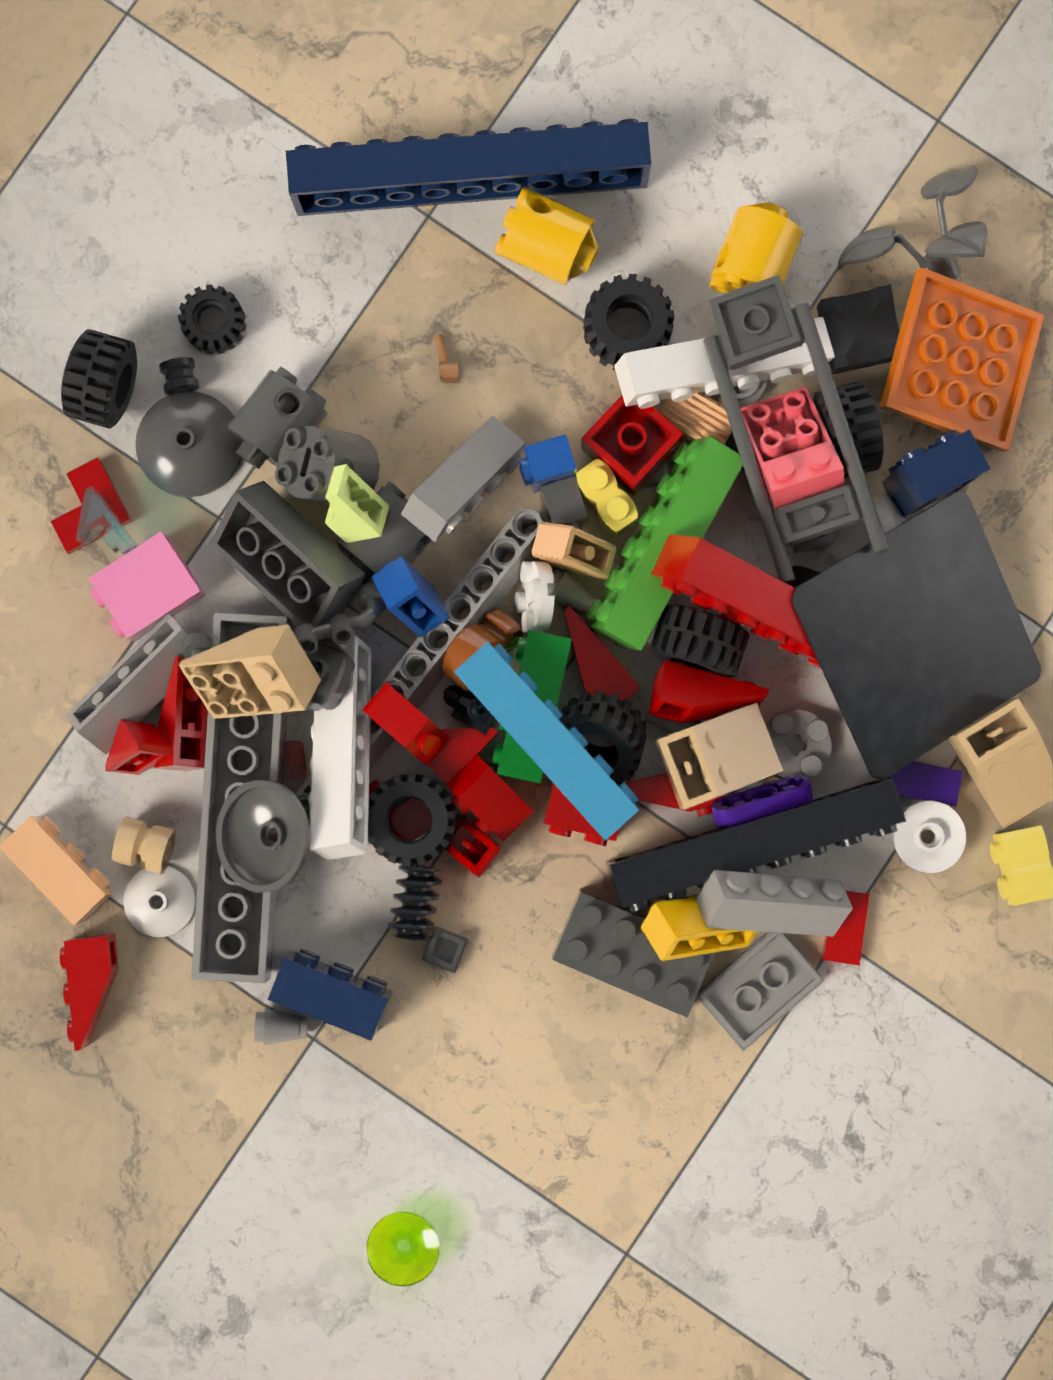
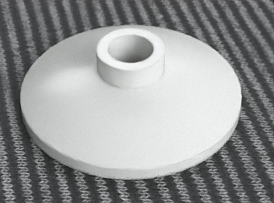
M937 801L918 802L903 811L906 822L896 824L898 831L893 833V840L899 857L906 865L920 872L937 873L950 868L959 860L966 845V830L957 812L948 805ZM924 830L931 831L933 835L931 842L927 844L921 839V834Z
M168 866L162 875L146 870L139 871L126 887L123 904L129 922L139 932L152 937H166L179 932L189 923L195 911L196 895L193 885L187 876L178 869ZM154 895H159L163 899V905L159 909L154 908L151 904V899Z

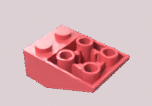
M806 386L740 408L773 511H776L777 508L845 486L844 468Z

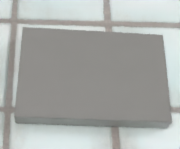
M766 932L698 991L696 997L744 1051L824 981V978L785 933Z

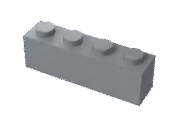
M492 415L411 494L401 515L434 542L445 532L451 535L463 521L464 517L461 515L465 511L471 515L483 501L484 497L481 495L485 491L489 495L492 494L503 480L501 475L504 472L510 475L520 464L519 459H522L518 454L526 442Z
M168 613L66 714V717L77 733L106 755L111 749L121 719L140 722L165 697L174 659L177 656L184 657L183 640L192 633Z
M714 870L696 899L706 928L831 937L835 935L853 909L840 880Z

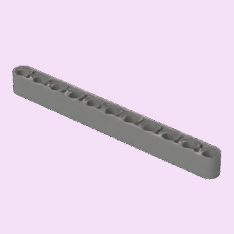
M524 508L513 515L444 603L450 618L415 640L372 695L371 699L385 683H388L398 693L404 692V698L417 709L422 705L444 676L442 670L443 658L454 637L465 627L473 624L481 625L486 619V614L497 609L520 579L521 563L523 561L531 562L536 559L532 555V548L539 524L545 522L536 510ZM537 524V528L533 533L524 534L528 526ZM515 552V556L511 561L502 563L506 554ZM493 580V584L488 590L481 591V586L484 582ZM471 608L470 614L465 619L459 620L461 611ZM444 636H449L446 645L437 648L438 641ZM426 664L424 673L415 677L416 669L420 665ZM371 718L369 771L394 740L381 727L376 733L371 734V727L375 723ZM312 774L295 794L302 804L304 811L309 807L308 797L312 787Z

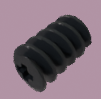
M399 865L398 869L406 873L407 878L396 879V884L403 887L405 891L393 894V898L401 902L402 906L391 908L390 912L398 916L399 921L388 922V927L397 932L396 935H393L394 937L418 942H431L432 937L423 932V930L433 928L434 922L425 916L436 914L437 908L429 904L428 901L439 899L440 894L430 888L442 884V879L433 875V873L443 870L421 865Z

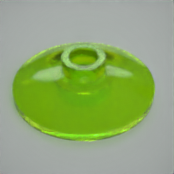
M407 1211L394 1212L381 1218L372 1228L366 1245L367 1259L373 1272L384 1282L394 1286H411L423 1281L436 1266L439 1257L438 1236L433 1226L422 1216ZM407 1240L410 1243V1249L407 1251L399 1250L397 1247L398 1241Z

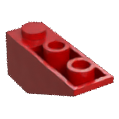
M665 660L654 677L648 714L682 724L717 718L757 703L759 707L769 694V689L756 686V684L750 681H739L724 677L713 671H703L689 667L683 662Z
M115 933L71 938L63 941L64 947L60 949V964L62 969H66L68 984H64L63 997L66 1006L70 1005L71 1020L67 1022V1036L70 1042H74V1051H79L89 1045L119 970Z

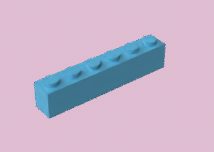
M486 642L454 671L455 674L604 840H607L639 811L634 805L638 797L625 783H622L619 787L609 777L613 772L612 768L600 755L594 759L584 749L588 742L575 727L568 731L562 725L559 719L563 714L549 699L543 703L536 696L534 691L538 689V686L524 671L518 676L509 666L513 659L500 644L493 648L489 642Z

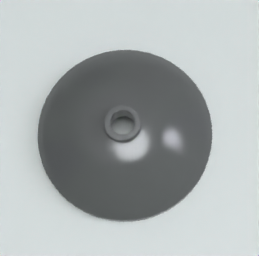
M178 392L157 401L143 416L136 434V454L144 474L158 488L174 496L200 497L218 490L233 476L241 460L236 451L243 442L227 429L234 415L218 399L200 392ZM183 434H189L191 437L187 445L179 444V438Z
M255 780L242 784L228 796L217 820L216 845L224 869L238 885L249 891L259 893L282 889L298 876L305 864L310 844L309 824L302 804L291 790L278 782Z

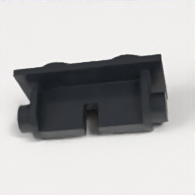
M451 685L444 690V702L455 709L451 715L452 717L484 735L496 724L497 720L473 693L467 694L457 685Z

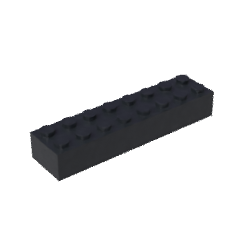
M878 779L812 799L806 804L736 826L720 827L608 861L606 864L618 903L622 908L628 906V909L632 912L652 906L650 899L659 896L669 901L687 895L686 888L697 885V888L702 890L714 870L757 873L756 867L765 864L766 867H771V869L793 863L791 856L800 854L801 857L806 856V858L827 853L826 846L830 844L847 847L863 841L861 835L869 833V836L876 835V837L896 832L898 831L896 824L906 822L894 780Z

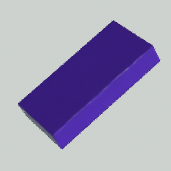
M912 761L886 779L894 780L899 796L924 801H937L949 806H957L963 771Z

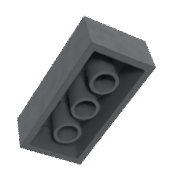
M265 481L235 492L210 542V545L297 627L301 624H310L316 627L330 623V619L336 614H344L366 575Z
M579 890L553 951L552 960L688 1018L714 953L661 961L641 929L646 918Z

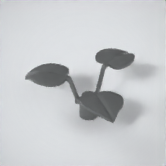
M972 165L940 173L928 180L921 188L923 199L936 198L941 236L933 240L926 247V255L924 257L901 234H895L893 226H883L868 230L854 238L841 253L838 260L839 269L847 264H857L877 259L889 252L895 243H899L916 259L920 268L928 267V270L954 280L957 279L961 274V270L955 257H984L988 230L984 222L974 221L960 224L947 231L943 202L946 196L958 195L972 185L977 177V167Z

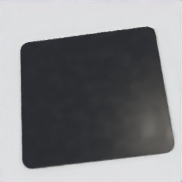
M963 492L951 493L885 533L889 546L887 552L875 554L870 542L797 586L791 595L793 609L868 772L876 779H885L958 731L1034 684L1041 675V665L969 496Z

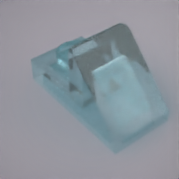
M90 486L84 493L77 541L86 545L106 531L107 533L102 537L115 554L121 551L125 555L138 546L99 491Z

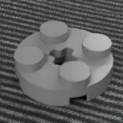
M792 709L775 715L765 724L783 769L782 772L774 775L779 778L795 775L810 778L818 775L826 766L831 755L832 741L827 724L816 715L805 710ZM794 735L800 736V742L805 744L804 750H799L797 756L791 755V748L785 746L786 740H793Z

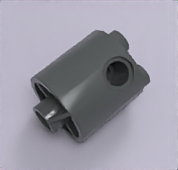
M281 366L276 372L273 370L267 372L227 426V429L243 442L236 453L258 470L266 460L278 467L279 452L284 442V435L289 429H298L302 426L318 427L328 414L324 409L327 401L312 389L305 393L296 386L298 379ZM284 399H291L297 404L298 410L295 413L286 414L279 409L278 403Z
M302 426L298 429L291 428L285 433L284 442L279 452L278 467L275 470V479L279 485L284 486L287 492L296 498L329 502L325 497L335 466L346 464L374 490L379 479L380 463L377 451L371 441L361 435L316 426Z
M388 482L385 487L382 486L377 492L389 505L381 537L346 543L339 537L336 541L339 550L366 574L362 580L364 585L374 582L371 576L382 570L386 564L395 561L401 556L408 563L412 564L432 540L401 515L408 500L405 498L406 495L391 482Z

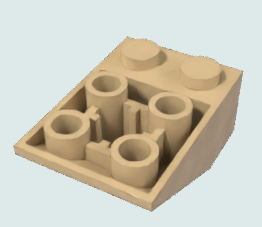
M289 625L256 628L185 659L179 664V667L213 719L305 711L321 681Z
M1019 698L1007 700L948 738L1003 829L1053 800V763L1036 725Z
M757 703L654 741L680 810L693 807L783 771Z

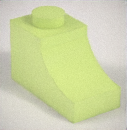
M346 464L335 466L325 497L330 502L325 524L346 543L381 537L389 505Z

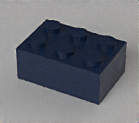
M955 429L937 438L936 442L928 446V449L925 450L921 446L905 454L903 459L897 461L896 465L888 469L890 475L882 483L904 517H907L945 498L951 493L963 489L989 471L990 467L971 430L958 435Z
M300 949L299 952L293 951L284 957L267 1000L372 1041L393 993L392 990L386 988L387 982L370 975L367 976V979L354 976L353 968L338 962H334L330 966L319 962L320 955L305 949Z

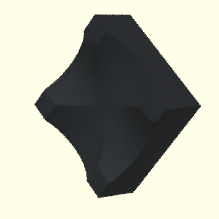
M891 284L851 295L824 298L819 301L816 306L818 317L824 318L835 356L829 362L832 375L892 361L900 330L895 313Z

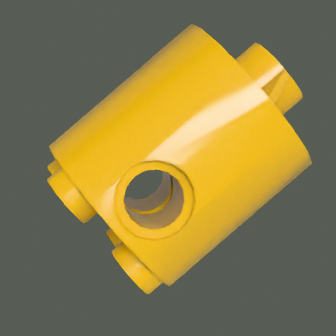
M524 186L516 201L515 206L518 208L511 206L506 214L503 227L507 228L508 231L506 234L503 233L494 252L566 286L571 279L588 272L599 250V245H597L593 234L596 219Z
M765 202L739 207L734 214L710 275L711 282L709 287L714 291L726 294L780 275L782 284H784L803 236L802 229L789 219L788 212L784 208L776 204Z

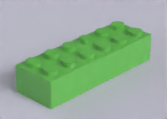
M711 436L691 440L687 444L682 443L673 457V461L676 464L670 475L665 474L656 488V493L659 495L652 506L648 505L640 516L638 523L641 524L638 533L635 537L631 536L622 549L621 555L624 558L618 569L613 568L609 577L605 580L604 586L607 587L601 600L596 599L587 613V618L590 619L587 623L588 628L621 648L642 650L673 594L660 586L661 579L651 575L669 534L703 539L743 466L740 454Z

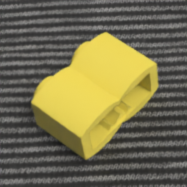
M595 459L576 472V480L582 499L587 505L595 509L596 518L605 532L616 538L636 524L638 519L637 508L630 496L617 487L615 475L606 463L600 459Z
M1042 825L993 834L994 842L990 843L989 848L994 864H999L1002 878H998V889L1002 899H1007L1009 905L1016 906L1053 898V868L1050 863L1048 845Z

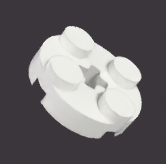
M523 561L520 566L521 592L515 593L514 610L515 613H521L522 615L521 627L523 632L533 630L544 633L543 630H548L554 611L555 595H548L547 583L554 584L552 568L548 562Z

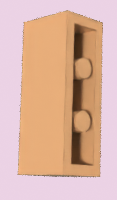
M30 816L0 845V849L73 925L81 924L113 894L107 887L110 881L97 868L91 870L82 861L85 855L76 845L71 842L66 844L58 836L60 829L51 819L46 816L43 819L40 816Z

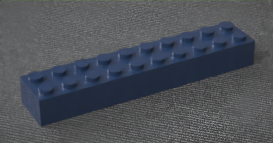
M629 118L611 125H603L601 122L592 121L584 123L581 127L567 128L566 125L555 124L548 126L546 130L531 131L527 127H518L510 130V133L495 134L492 130H481L474 133V136L460 137L456 133H445L436 139L408 136L399 142L372 139L367 141L366 144L352 145L349 142H335L330 147L316 148L313 145L305 144L296 146L294 150H286V164L290 198L297 216L517 199L524 186L544 196L647 188L651 169V152L648 122H639L637 119Z

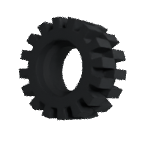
M206 285L205 290H202L200 286L195 288L196 293L193 296L188 293L185 296L187 302L185 304L181 303L179 307L181 315L178 314V321L181 324L180 329L190 344L199 351L204 350L206 354L213 355V351L222 354L225 353L224 349L227 347L232 350L236 347L234 342L242 340V330H246L244 322L246 317L242 306L234 294L230 291L226 292L224 287L218 286L215 289L213 285ZM216 307L225 313V324L219 331L206 332L201 329L199 318L207 308Z

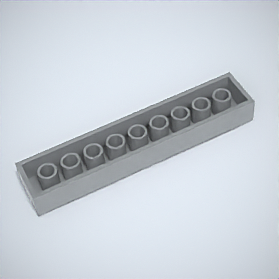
M214 613L212 648L256 628L289 625L292 630V621L287 616ZM208 711L191 980L266 983L271 979L276 891L264 893L249 891L238 885L228 875L221 863L217 850L216 826L224 802L242 784L255 780H270L283 785L287 712L213 719Z

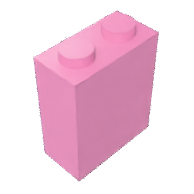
M162 531L88 578L94 587L90 590L92 597L101 608L106 606L112 614L113 618L109 622L120 638L126 636L127 639L137 641L149 633L168 613L171 616H175L206 595L170 538Z

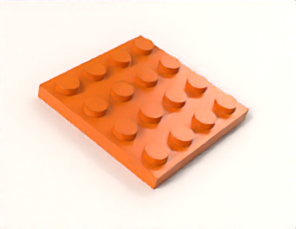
M925 268L916 270L879 408L947 433L956 429L958 435L971 430L978 444L1000 452L1009 451L1045 315Z

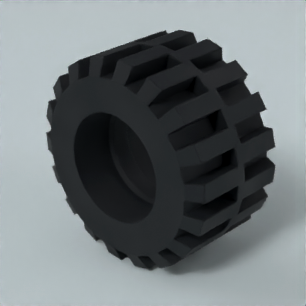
M629 274L628 279L625 280L622 279V275L614 276L612 283L606 280L600 284L599 291L594 290L590 296V302L586 305L583 325L585 343H589L590 353L593 357L598 355L600 357L599 363L605 367L609 363L613 365V370H615V364L624 353L669 344L675 318L674 310L670 309L672 302L669 296L664 297L662 295L664 289L659 284L654 288L650 285L652 279L645 276L643 282L636 280L637 274ZM624 307L637 309L647 318L649 330L643 337L636 340L621 339L609 329L607 324L609 315L615 310Z
M87 329L80 335L70 351L62 379L61 401L63 412L67 417L111 429L119 422L127 409L136 380L137 353L134 342L92 329Z
M858 381L837 386L836 388L863 471L867 473L879 470L883 460L884 443L881 423L874 400L862 382ZM817 391L814 394L813 403L842 463L844 478H847L849 474L822 391Z
M667 605L660 616L650 649L664 660L683 662L689 667L703 671H713L724 677L732 678L737 676L750 633L741 625L717 614L684 605Z
M596 690L595 695H591L589 691L581 693L579 699L574 696L569 700L568 705H564L561 713L563 716L559 721L568 731L575 727L583 737L588 734L601 735L614 744L609 747H601L587 741L588 744L584 749L593 759L600 755L613 770L609 777L619 787L624 783V779L629 781L634 776L635 771L638 770L647 736L645 734L646 723L645 721H640L642 714L638 709H631L632 702L628 699L624 701L619 700V695L613 692L611 696L604 695V691Z
M418 774L397 775L384 781L369 797V843L374 846L375 851L380 856L387 858V861L394 864L398 863L403 866L421 865L436 858L452 840L456 826V809L449 793L435 780ZM404 798H416L423 801L429 807L432 814V824L429 832L423 838L416 841H405L398 838L392 832L389 825V814L392 807Z

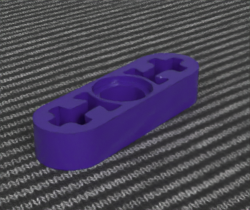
M802 775L789 776L718 798L712 802L714 823L722 827L736 826L806 804L813 799L811 780L809 777Z

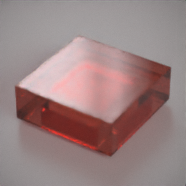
M300 740L285 741L289 778L305 777L307 767L304 742Z

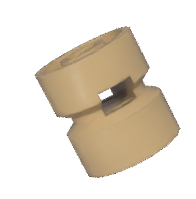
M125 816L115 836L112 848V861L128 866L141 863L143 870L162 875L166 871L173 853L176 830L157 824L148 828L146 821Z

